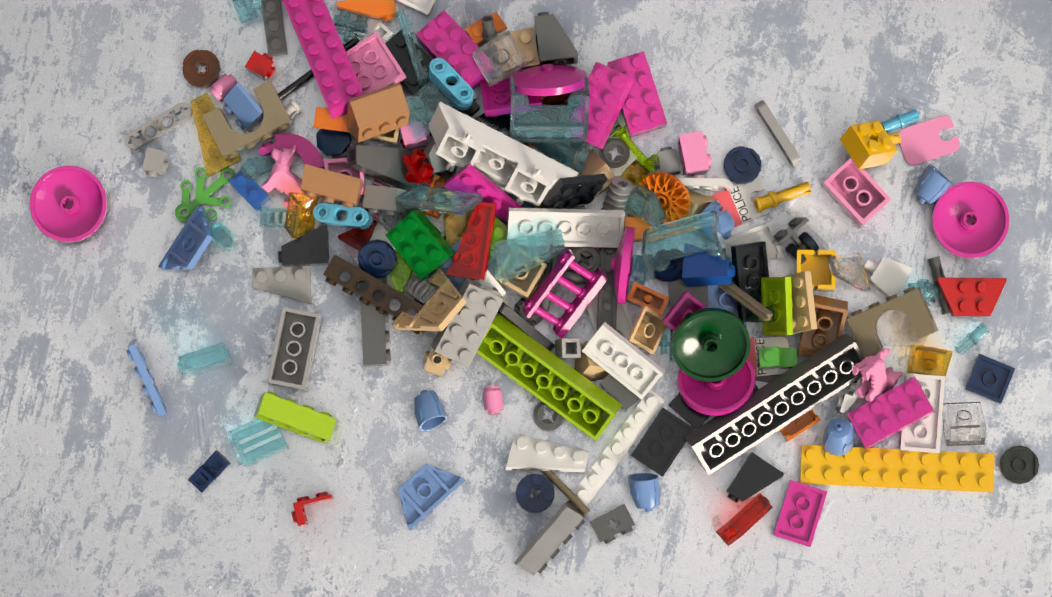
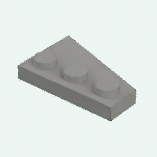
M310 266L252 268L253 288L312 304Z

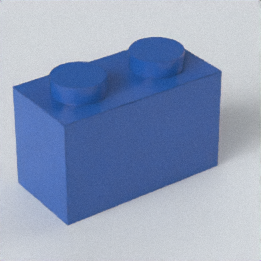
M243 169L228 181L256 212L270 200V197Z

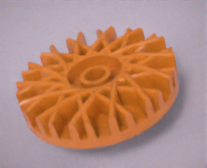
M653 172L645 176L636 187L637 191L634 193V199H638V202L635 206L639 207L638 211L642 209L644 212L641 216H646L647 220H653L652 225L655 223L656 227L660 224L663 225L662 228L666 226L669 228L672 225L675 227L688 215L691 206L690 195L685 185L677 177L666 172Z

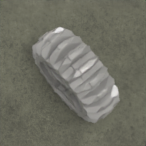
M417 275L409 278L404 286L405 291L423 306L437 291L435 287L424 279L420 280Z

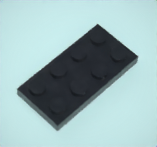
M766 242L731 246L732 264L735 267V285L762 304L761 277H769ZM736 300L738 317L743 322L762 320Z

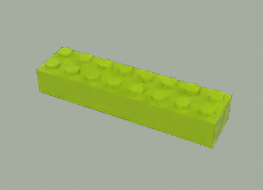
M498 313L495 316L476 353L597 441L620 410L622 404Z

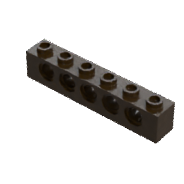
M334 255L323 273L324 277H326V282L333 286H336V284L343 287L342 291L350 296L354 293L360 297L359 301L367 306L370 303L376 306L375 310L379 313L392 315L393 321L402 311L408 313L413 310L418 313L423 308V305L337 255ZM343 272L350 273V279L346 282L340 280V275ZM359 282L367 283L366 290L358 291L356 288ZM377 291L384 293V297L380 301L373 299V295ZM393 301H398L401 304L400 308L396 311L390 309V304ZM410 330V331L414 332V333L417 334V335H419L420 332L423 333V334L426 332V331H413V330Z

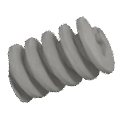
M615 176L611 180L612 183L609 185L601 210H624L625 212L634 186L628 179Z

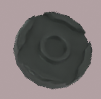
M1014 446L1006 450L999 464L1004 478L1015 484L1028 483L1036 476L1039 469L1038 457L1031 449L1025 446Z

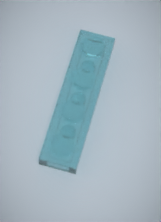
M404 9L396 11L419 87L427 85L426 78L429 75L426 66L422 67L420 62L423 60L421 50H417L415 43H418L415 32L411 33L409 27L412 26L410 16L405 15Z

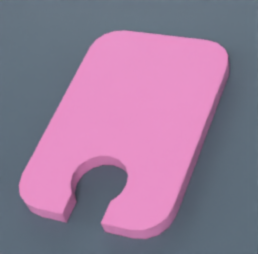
M940 116L899 131L897 136L901 135V142L899 144L907 164L917 165L956 152L959 149L960 141L958 136L952 137L949 141H943L939 135L942 129L954 128L949 116Z

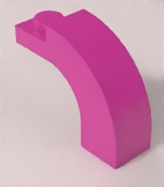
M289 133L274 135L276 143L267 142L261 145L262 148L258 149L261 158L264 159L271 156L273 148L278 150L283 148L291 149L296 145L295 154L303 160L304 166L307 164L325 169L324 161L318 149L309 140L299 135Z

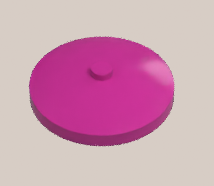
M544 64L518 71L510 77L511 90L529 96L566 94L579 90L587 84V74L584 70L567 65Z
M61 166L48 171L37 181L30 197V212L34 223L45 235L60 242L71 243L88 238L99 229L107 213L108 202L103 185L92 173L77 166Z
M962 182L947 189L944 195L939 197L935 203L932 212V228L938 242L951 254L961 258H979L993 252L1004 241L1009 229V212L1003 198L993 188L979 182Z
M635 227L626 228L620 240L616 256L611 258L610 269L614 270V290L618 304H626Z
M749 359L734 375L713 382L694 379L679 368L678 388L683 400L695 411L710 416H723L739 410L749 401L755 388V372Z

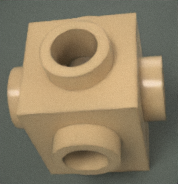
M431 348L430 352L426 351L423 362L426 363L424 371L443 377L445 370L449 371L452 360L434 352L433 348ZM436 358L441 359L440 363H434Z

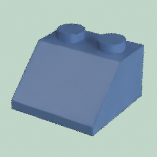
M239 82L235 84L223 99L226 103L223 107L230 115L235 114L238 118L236 123L242 130L246 128L249 132L263 121L264 113Z

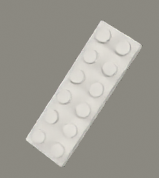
M509 208L506 243L509 246L618 248L623 235L625 212L624 210Z

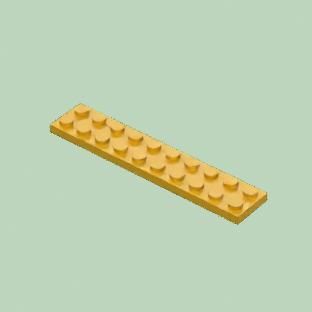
M801 445L800 483L993 492L995 454L939 451L938 454L900 449L852 447L851 451L847 454L836 456L824 451L823 446Z

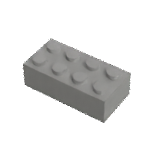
M466 277L459 290L466 304L443 331H438L431 346L434 352L469 367L504 298L501 293Z
M282 307L267 378L268 384L307 391L322 320L321 314Z

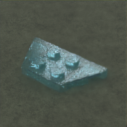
M431 81L406 101L409 108V122L415 142H420L430 133L428 125L440 102L449 105L455 110L458 109Z

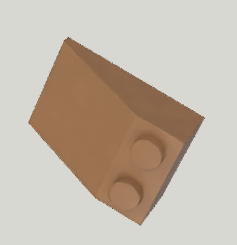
M813 294L817 329L801 333L798 355L810 357L842 336L848 313V301Z

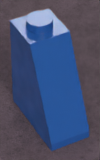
M685 244L682 279L687 287L732 284V277H735V267L731 264L729 258L691 244Z

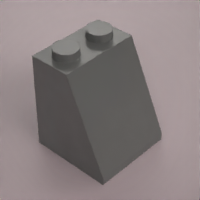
M541 12L538 13V16H534L540 65L578 64V52L554 14Z

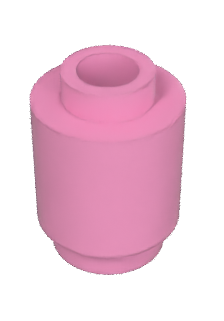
M225 73L212 84L213 87L209 90L220 101L222 98H225L238 81L232 74L228 76Z
M499 386L484 387V392L482 393L484 410L489 411V414L500 413V410L504 409L502 391L499 390Z

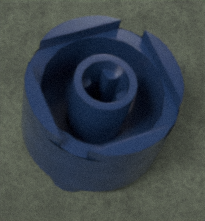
M541 474L527 475L517 485V501L528 512H543L550 507L554 500L555 491L553 484L547 477ZM531 489L540 490L539 498L530 497L532 494Z

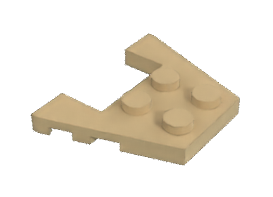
M438 269L428 281L438 290L415 317L402 311L391 324L396 330L443 331L466 304L465 299L441 269Z

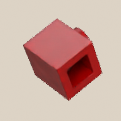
M255 50L245 65L247 71L264 81H267L268 77L271 79L276 71V65L272 61L274 58L266 53L261 55Z

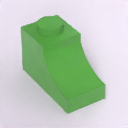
M758 348L759 370L793 368L798 364L796 348Z

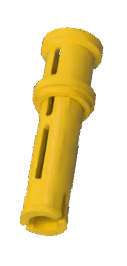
M807 181L778 192L769 191L768 194L761 197H753L754 207L758 213L770 207L776 208L779 203L810 194L811 187Z

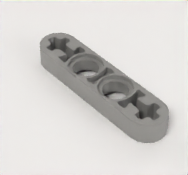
M763 100L756 103L754 107L790 165L795 167L802 163L800 156L767 104Z
M179 103L130 132L125 138L126 145L131 150H138L189 120L192 116L191 107L186 103ZM180 108H188L186 111L187 115L183 116L181 114L177 116L179 121L176 122L175 117L171 113L174 112L177 115L181 112ZM164 117L172 118L170 126L165 127L162 125ZM153 126L156 129V133L153 136H147L145 133L146 128ZM139 132H142V135L146 138L145 141L142 138L137 140V145L129 144L131 137H140Z

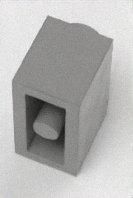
M365 185L362 207L369 209V213L380 214L381 211H386V215L397 216V213L405 214L408 191L393 187Z

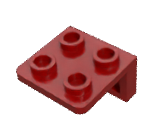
M326 491L317 493L316 498L312 499L308 496L297 498V502L293 503L295 511L291 512L293 522L295 524L298 523L300 527L308 525L304 506L334 499L333 495L328 494Z

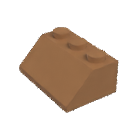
M399 82L348 100L347 129L358 143L409 125V108Z
M305 164L300 189L302 192H305L304 196L310 198L320 196L323 197V201L334 203L335 200L342 202L341 205L344 207L352 208L353 206L358 207L364 184L362 179Z

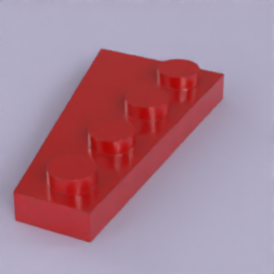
M476 202L466 231L461 238L459 248L453 257L452 265L446 274L447 276L486 280L497 204Z

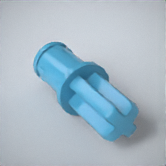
M914 109L902 115L897 114L896 117L881 122L886 132H890L900 127L904 128L905 125L919 120L920 117L917 110Z

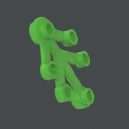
M202 167L195 170V176L197 177L195 199L189 203V195L193 186L189 180H183L180 184L182 201L175 209L176 218L180 222H187L197 205L200 204L218 205L224 208L230 207L232 204L230 197L222 196L221 198L210 196L225 183L230 184L228 181L236 175L235 171L231 168H224L220 173V177L204 190L207 171ZM200 170L204 171L202 177L198 176V171ZM226 172L231 173L230 178L224 177ZM184 183H189L190 187L184 189L183 185ZM224 199H229L227 205L222 204ZM209 208L205 211L208 220H215L217 218L215 209ZM183 209L188 211L186 216L181 215ZM210 211H214L215 213L214 217L212 218L208 217V213Z

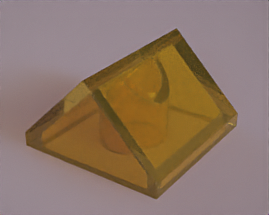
M289 192L285 229L292 238L296 239L314 230L315 218L313 210L317 205L318 196L310 198L304 196V193Z
M914 344L910 347L906 373L946 377L952 351Z

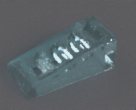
M271 155L247 158L240 170L248 180H251L271 171L275 161Z
M262 207L260 208L259 227L300 229V210L291 209L290 211L284 208ZM267 212H270L269 223L266 222ZM275 213H278L277 223H274ZM283 213H286L285 224H282ZM290 213L294 214L293 224H290Z

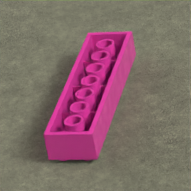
M282 0L332 119L347 114L348 100L364 95L324 0Z

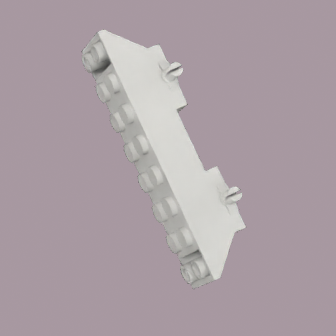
M442 102L439 103L428 125L438 147L436 154L449 162L446 166L447 170L451 166L450 172H452L455 166L464 168L470 163L475 168L507 183L505 190L517 196L516 202L520 206L523 205L524 201H527L539 207L560 178L576 177L579 173Z

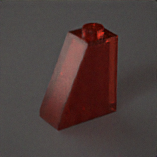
M759 493L722 525L716 533L729 546L743 536L773 507L769 500Z

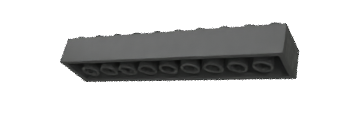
M844 334L755 391L749 401L739 410L727 415L716 416L684 438L701 467L710 475L861 378V371L855 376L853 375L852 367L861 362L864 357L856 342L849 335Z

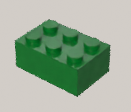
M421 209L410 212L385 235L420 280L429 278L455 255L454 250Z

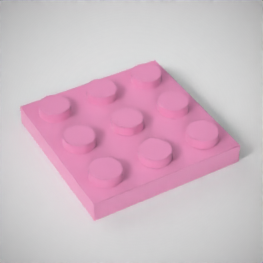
M375 32L346 51L364 94L393 85L407 78L378 32Z

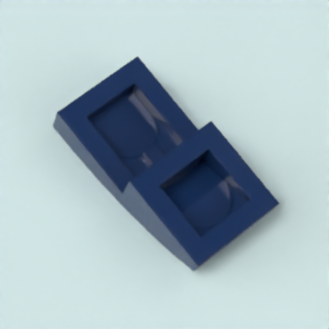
M216 450L188 480L203 493L231 463Z

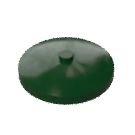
M704 308L687 315L678 324L672 337L673 356L679 368L688 376L707 382L720 381L737 373L746 363L751 348L749 332L744 322L734 313L720 308Z

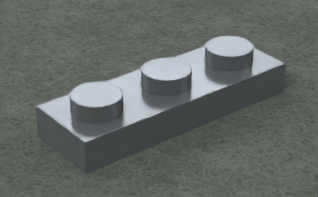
M261 0L268 55L288 54L281 0Z

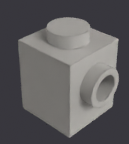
M147 147L142 170L146 172L147 176L157 178V175L163 176V173L167 172L169 167V161H167L169 154L166 151Z
M671 147L660 148V151L657 152V157H654L655 169L659 168V172H666L671 175L679 174L680 167L677 150Z
M580 338L555 340V355L558 358H581L582 345Z

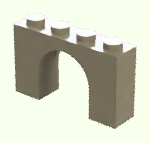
M270 80L253 89L264 113L263 121L255 131L248 134L235 132L220 107L202 115L224 158H235L241 150H250L256 146L257 142L261 140L267 141L273 137L274 133L278 131L280 133L284 132L293 124L276 88Z
M914 286L904 290V294L897 297V294L887 297V302L880 304L878 301L869 305V309L864 312L859 309L850 313L852 317L847 318V321L864 359L868 356H875L883 349L877 333V323L881 315L888 310L896 309L905 313L910 319L918 339L939 331L921 288L915 289Z

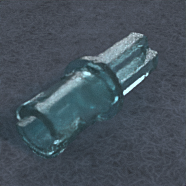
M981 323L971 333H967V336L955 346V350L960 355H963L973 345H978V341L990 333L989 328L984 323Z

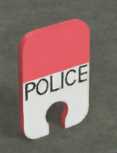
M758 179L748 184L734 186L733 192L726 189L711 196L720 200L719 203L723 206L722 212L727 210L734 220V227L764 216L771 210L770 207L758 213L754 203L750 200V195L753 192L764 190L763 184Z
M750 338L751 348L748 359L754 368L755 377L782 375L790 369L759 370L758 348H789L786 338Z

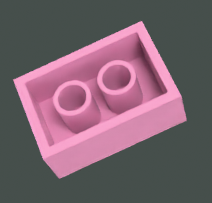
M852 158L821 185L859 227L864 225L891 200L864 169L857 168Z

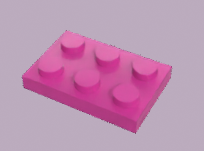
M790 480L773 535L811 547L827 491Z

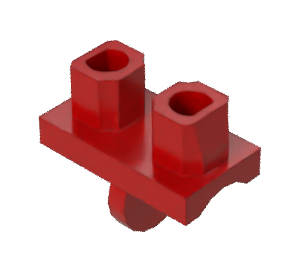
M414 150L411 155L404 154L401 158L407 167L405 179L409 183L420 184L426 182L431 184L434 181L431 177L434 168L429 163H422L426 156L422 150Z

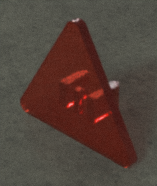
M373 220L372 225L368 229H352L338 235V239L360 251L363 245L370 241L377 221Z

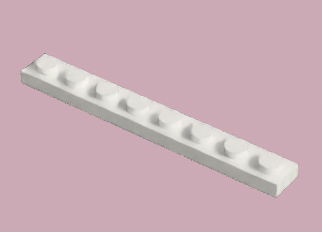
M652 390L640 401L573 492L586 506H588L665 400Z

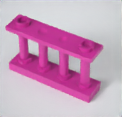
M567 249L565 253L559 256L558 263L531 299H527L523 306L526 317L530 318L533 313L538 314L554 325L553 330L561 339L565 337L608 280L605 272L598 268L592 273L573 261L575 256L570 249ZM567 267L588 279L584 287L580 288L561 276ZM556 282L577 294L573 302L568 303L550 291ZM545 297L565 309L561 318H557L539 307Z

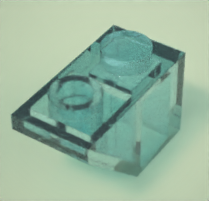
M639 184L630 192L624 211L656 227H659L666 220L667 216L655 192Z
M219 220L211 228L212 241L223 252L226 250L230 251L236 245L235 241L237 238Z
M633 254L630 279L634 280L633 283L645 284L646 281L649 282L652 257Z

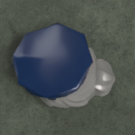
M320 129L316 134L317 147L326 156H332L335 159L347 158V147L364 145L363 141L358 143L353 135L348 132Z

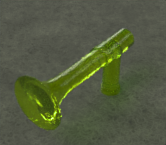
M626 125L612 136L621 139L649 173L655 169L653 163L659 160L658 155L652 154L647 158L628 136Z

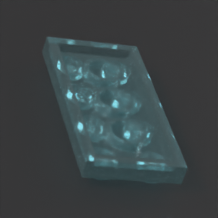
M414 185L397 196L395 200L396 205L404 206L406 209L420 208L421 211L434 210L438 213L448 212L454 213L456 216H463L482 202V194Z

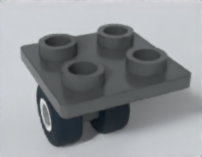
M807 217L793 218L788 223L789 227L787 229H781L773 236L775 238L772 241L773 245H782L788 238H791L795 244L790 243L785 250L794 262L796 261L797 250H814V253L819 250L818 244L807 232H803L799 237L795 234L796 231L809 221ZM801 254L802 264L806 261V257L803 254Z

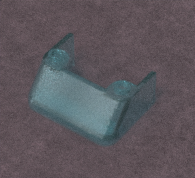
M510 77V137L519 142L578 143L584 141L588 136L590 100L588 77H584L583 93L571 94L568 97L567 105H529L527 95L515 93L514 77Z
M708 211L650 227L643 232L641 254L650 280L654 279L655 271L666 270L670 260L707 251V254L712 256L720 255L722 261L726 260V246L717 211Z

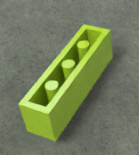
M270 391L264 392L260 396L254 414L256 419L323 444L330 441L337 420L327 412L320 413L314 411V408L311 406L298 405L295 400L280 398L278 394Z

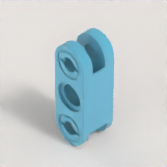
M442 58L433 59L429 65L428 75L430 81L459 110L469 109L472 106L474 96L471 86L446 60Z
M319 203L313 210L314 218L325 225L364 230L368 229L373 223L372 215L360 207L348 208L337 204ZM346 212V218L340 220V215Z

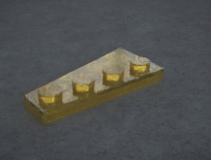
M208 93L191 100L192 112L207 177L209 178L223 169L242 161L240 155L232 159L224 158L202 117V115L216 109Z

